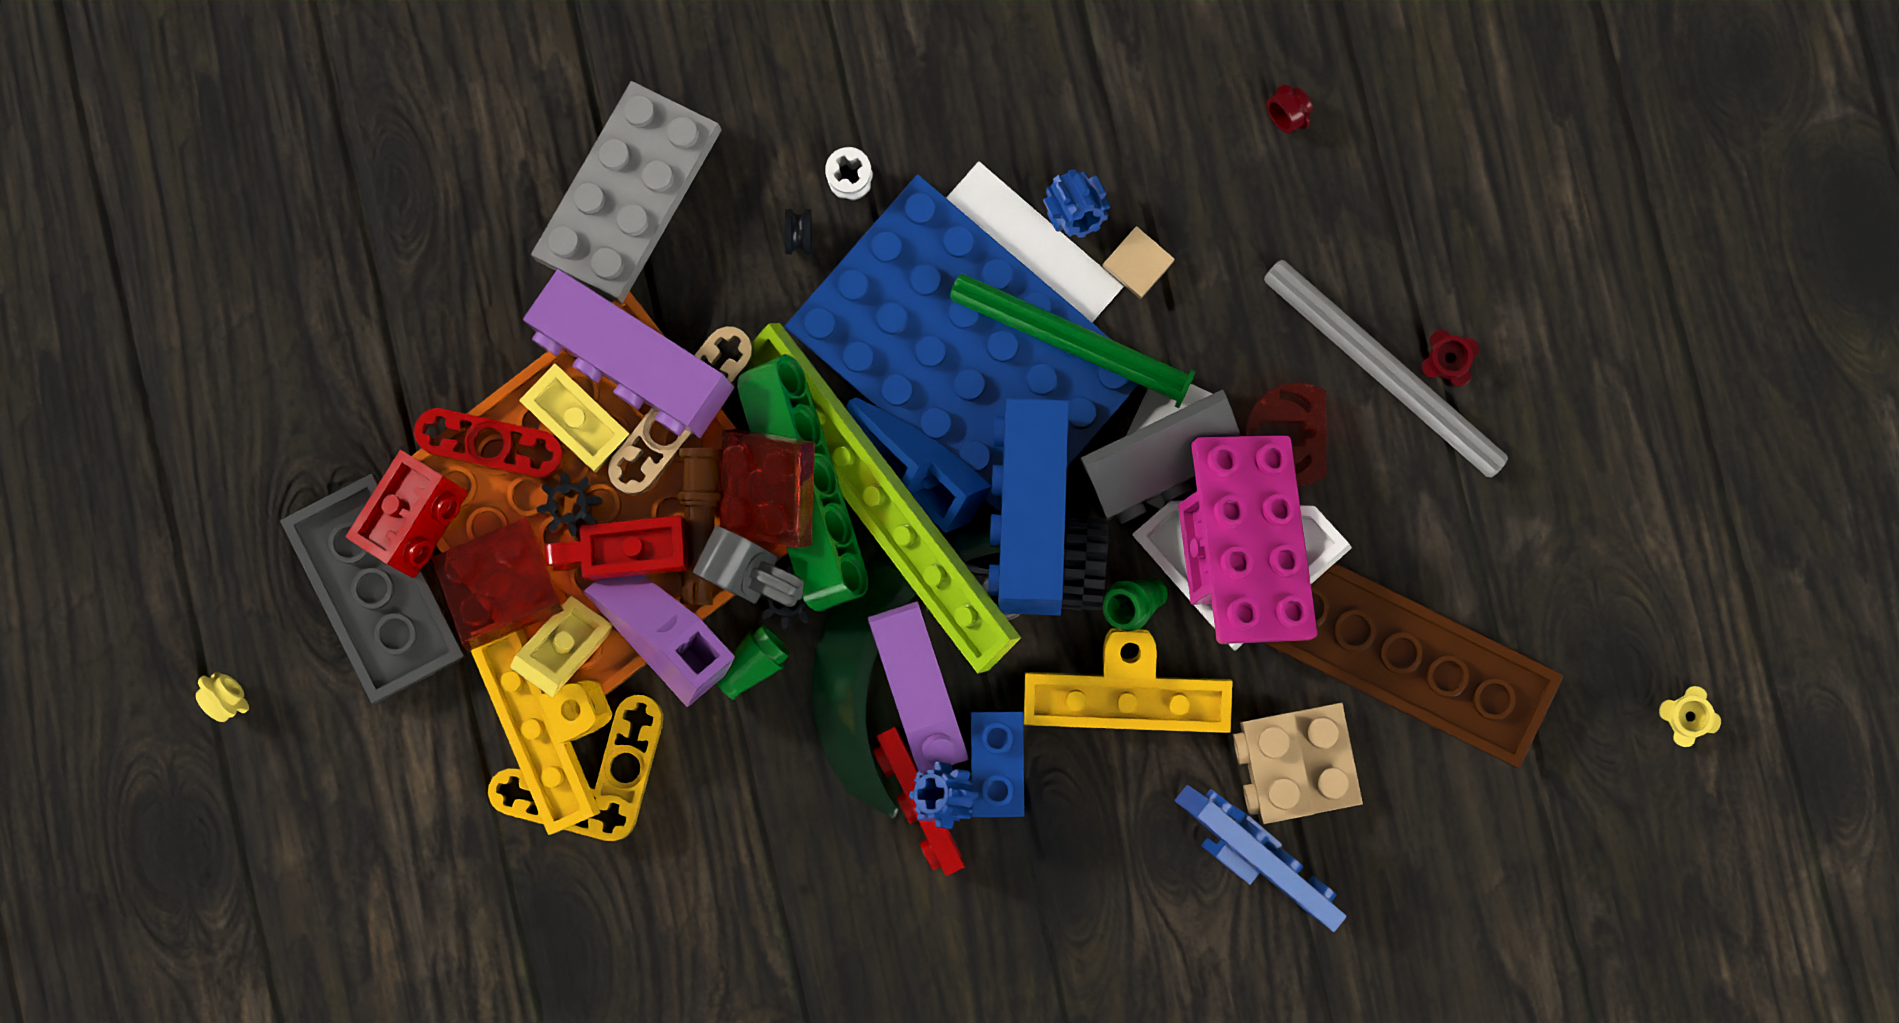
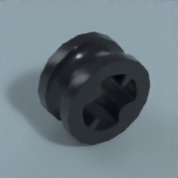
M792 209L785 210V255H792V252L796 249L802 250L805 255H811V209H805L799 215L795 214Z

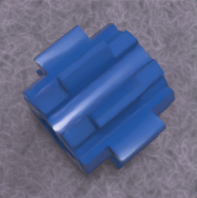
M1073 169L1068 170L1066 174L1057 175L1053 178L1054 182L1052 185L1046 188L1048 197L1044 198L1043 202L1055 230L1059 232L1064 229L1068 236L1071 237L1074 234L1078 238L1085 237L1086 234L1092 231H1098L1101 228L1102 222L1107 220L1108 214L1106 210L1110 209V204L1105 197L1107 193L1098 176L1095 175L1089 178L1085 171L1080 173Z
M935 762L934 770H927L928 773L917 772V777L914 780L916 785L914 791H910L909 798L913 799L917 805L914 810L918 813V820L930 822L935 820L936 828L952 829L954 821L971 818V813L973 812L971 806L973 800H977L978 792L973 791L971 787L973 781L969 778L971 774L969 771L960 769L953 771L950 763Z

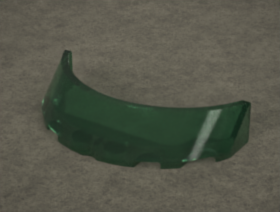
M972 521L947 533L937 526L938 530L964 563L1000 552V546H990L991 522ZM883 551L865 566L868 576L866 594L837 605L835 613L824 624L814 659L812 701L815 723L821 744L840 782L850 795L896 819L900 809L894 805L881 783L871 756L867 737L866 696L870 673L878 651L868 617L907 605L917 593L886 552Z

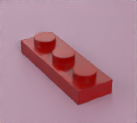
M893 727L879 734L876 737L881 746L873 750L887 778L894 774L896 775L904 793L896 796L909 824L919 821L927 837L926 840L919 844L931 869L934 871L942 867L947 877L964 868L966 863L949 829L936 828L935 820L930 822L917 819L918 813L914 810L917 805L913 799L909 798L910 791H914L916 785L914 780L917 777L918 770L899 728Z

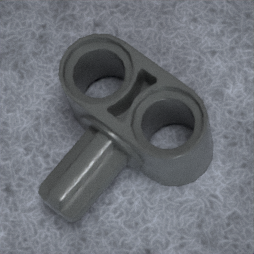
M715 525L692 572L754 604L757 603L762 594L785 606L791 607L798 600H801L804 594L802 591L804 581L800 577L776 567L777 556Z

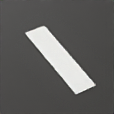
M978 161L946 197V199L1091 322L1098 317L1124 287L1061 231L1057 232L1047 219L981 162Z

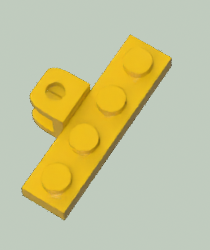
M512 623L468 645L548 835H552L600 814V810L570 741L577 740L604 727L611 720L612 711L600 683L596 680H584L565 684L552 698L511 669L510 666L515 655L528 642L521 623Z
M1111 628L1107 632L1103 643L1102 675L1025 672L1023 725L1230 733L1233 681L1231 679L1156 677L1157 651L1154 638L1147 629L1124 631L1118 628ZM1127 643H1135L1139 647L1137 655L1131 659L1123 658L1120 655L1121 648Z

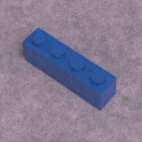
M1006 398L1005 416H995L994 447H1004L1003 465H993L992 496H1002L1001 515L991 514L990 546H1000V564H989L988 595L998 596V608L1002 613L1061 616L1063 601L1068 401Z

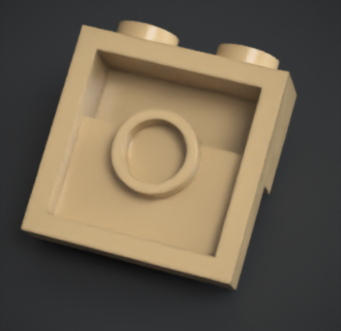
M1342 703L1240 722L1241 733L1233 734L1234 746L1239 765L1248 763L1252 784L1243 785L1244 796L1249 816L1258 814L1260 824L1363 804Z

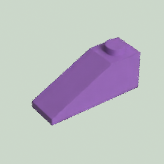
M918 601L868 617L917 770L928 773L927 770H934L935 762L954 765L969 760Z

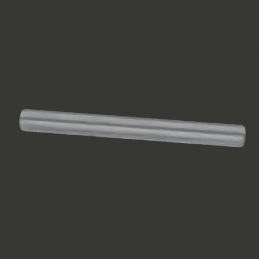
M1280 260L1268 271L1264 278L1266 284L1486 477L1491 478L1502 469L1508 457L1501 449L1285 260Z

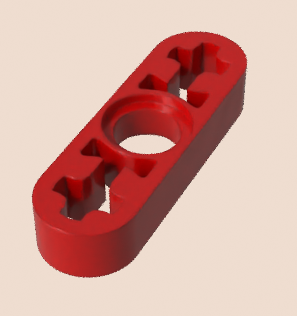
M433 408L425 411L417 419L414 427V435L418 445L424 451L437 457L536 479H546L554 476L564 463L563 446L552 434L542 430L443 408ZM440 419H445V426L455 432L464 433V423L472 424L465 436V453L457 452L462 443L447 438L442 439L439 446H433L434 438L426 434L428 426H437ZM487 429L499 431L504 439L502 451L493 458L481 457L475 447L478 435ZM514 434L522 435L518 442L520 446L536 449L540 441H546V449L553 453L552 461H543L540 469H534V461L532 459L515 454L516 464H507L514 451Z

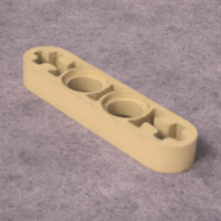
M726 326L712 333L694 356L702 361L708 359L710 364L714 366L722 354L717 345L722 340L729 344L735 339L740 340L741 343L738 346V350L742 354V358L738 362L729 358L719 369L722 374L728 376L727 379L734 386L738 381L739 375L747 370L753 360L754 350L749 337L744 331L736 327ZM653 408L650 409L625 440L609 463L608 474L611 482L619 491L627 495H640L647 492L677 457L679 448H684L693 437V434L685 429L681 436H678L677 440L670 445L664 446L655 443L651 437V427L656 421L654 418L658 411ZM642 438L652 451L663 455V458L658 464H655L654 460L649 456L641 466V471L646 475L644 480L639 483L632 479L627 484H624L621 480L624 478L625 473L620 466L625 460L635 463L644 453L641 449L635 447Z

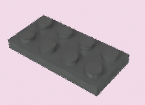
M372 473L281 519L280 522L371 704H376L467 656L422 568L415 578H411L345 538L379 484L376 476Z

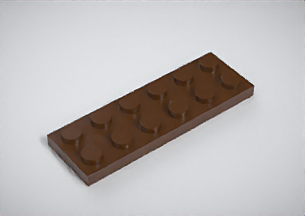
M1336 563L1311 584L1317 636L1311 640L1260 642L1516 769L1521 767L1564 675Z

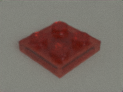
M742 429L723 430L720 527L743 538L793 548L811 546L815 442Z
M527 517L431 557L460 641L467 652L564 611L548 566L545 564V558L535 531Z

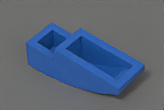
M857 397L850 399L846 410L928 517L945 533L971 523L992 486L968 464L914 426Z

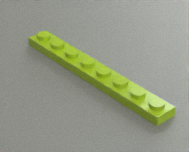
M781 323L768 324L751 343L754 350L753 360L747 370L784 354L790 355L797 360L805 374L843 497L977 674L989 671L1021 639L1020 635Z

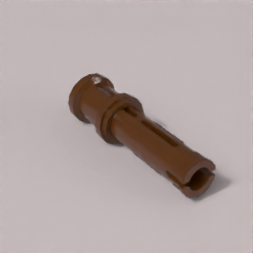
M679 448V457L684 459L683 487L681 491L677 492V500H679L680 506H685L684 518L686 519L689 570L682 571L681 599H679V602L681 604H695V587L697 583V605H713L712 583L692 572L715 527V507H721V502H723L724 494L719 492L718 485L719 463L721 459L725 458V450Z

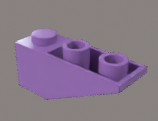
M636 575L598 579L584 590V594L686 707L721 680L729 670L735 656L698 616L646 576Z

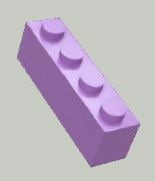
M560 269L556 270L523 318L536 332L532 341L556 357L564 350L576 358L572 366L592 381L598 383L602 376L617 385L613 393L634 408L639 410L642 404L646 403L658 411L654 419L678 436H681L686 429L696 437L701 438L735 388L721 372Z

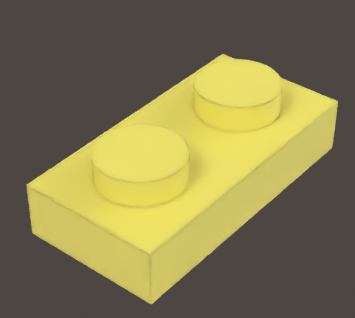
M555 363L519 400L595 473L617 452L630 436L616 420Z
M570 596L515 655L510 668L553 698L608 637L613 625L576 598Z

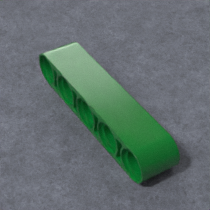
M784 354L741 373L738 377L737 388L794 574L804 581L802 590L804 592L803 600L811 609L821 612L866 594L868 576L805 374L796 359Z

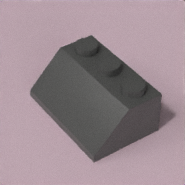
M1222 389L1081 457L1078 469L1102 518L1111 520L1116 517L1119 525H1122L1146 513L1147 510L1144 503L1160 495L1163 496L1167 503L1193 490L1190 481L1195 479L1191 443L1196 438L1239 437L1241 435L1228 398Z

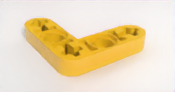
M633 695L627 697L619 704L615 712L595 789L590 788L593 796L596 798L595 801L599 810H609L612 803L620 805L619 814L626 817L625 825L615 826L613 832L609 833L605 831L606 822L591 817L588 819V828L582 827L577 823L564 830L604 841L623 839L633 831L663 725L662 709L654 699L645 695ZM639 703L646 704V714L653 716L652 725L642 726L637 741H648L646 752L632 745H617L620 734L630 738L633 723L625 720L628 710H637ZM622 753L634 755L640 763L638 777L629 783H622L616 780L611 771L614 758ZM508 768L499 771L492 778L488 788V796L495 809L506 815L543 824L539 812L537 815L529 811L534 802L516 799L513 806H509L506 804L507 796L499 793L501 784H510L513 776L520 779L519 787L521 789L530 791L521 769Z

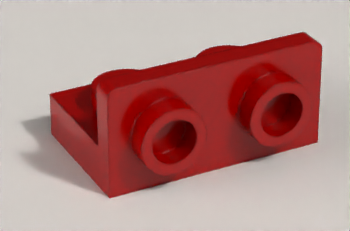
M400 449L345 538L387 565L411 578H415L421 568L430 560L433 549L450 522L459 514L468 491Z

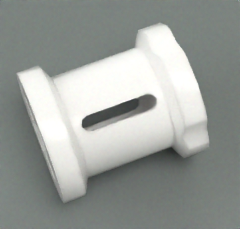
M853 147L840 148L829 156L825 165V174L832 192L839 198H847L852 201L864 197L871 189L873 178L868 157L861 150ZM847 164L852 170L860 167L857 171L859 180L856 183L851 184L848 179L839 181L842 177L840 168L843 165Z

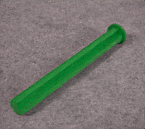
M960 274L957 277L950 292V298L958 304L1176 400L1174 406L1176 408H1180L1196 372L1191 369L1189 374L965 274Z

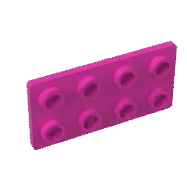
M1285 435L1196 438L1191 443L1197 491L1178 504L1191 605L1212 603L1216 640L1220 644L1303 641L1315 638L1317 636V627L1290 437Z

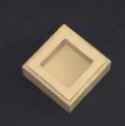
M1136 226L1103 263L1102 267L1141 300L1175 259Z

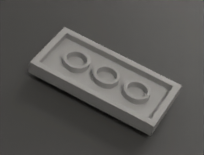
M631 81L532 251V257L537 262L555 271L560 269L581 284L623 304L722 131L719 124Z

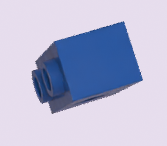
M971 712V780L973 781L971 787L973 791L978 792L977 800H973L972 817H1024L1023 712Z

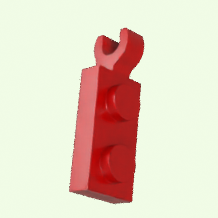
M681 515L579 526L580 541L545 545L546 566H553V571L573 570L582 566V577L587 581L689 570L686 519Z

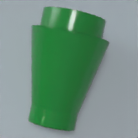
M1157 578L1116 582L1108 588L1102 606L1104 616L1112 626L1124 631L1138 630L1166 602L1168 596L1167 588Z
M762 625L756 632L749 630L734 651L733 655L735 658L726 675L716 684L729 698L735 700L744 691L784 669L783 662L790 656V652L780 638L765 625Z

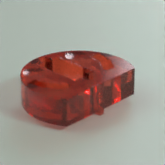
M1300 382L1287 383L1273 388L1263 395L1251 410L1245 426V436H1250V431H1258L1259 423H1303V431L1312 432L1313 438H1306L1303 441V446H1292L1294 465L1305 457L1309 458V467L1296 475L1297 487L1314 484L1327 476L1326 391L1318 386ZM1280 392L1295 395L1309 404V413L1293 401L1280 399Z

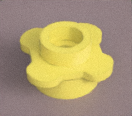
M214 672L211 678L202 676L198 680L200 689L196 692V700L203 711L211 718L219 722H225L229 718L234 717L237 711L246 713L249 710V704L243 698L244 691L242 687L232 677Z
M1689 687L1681 698L1675 701L1666 700L1660 706V717L1671 725L1674 731V742L1679 746H1692L1695 738L1706 733H1715L1720 728L1721 718L1718 714L1714 713L1712 705L1706 700L1707 693L1701 687ZM1687 712L1694 713L1695 718L1693 721L1689 722L1686 720Z

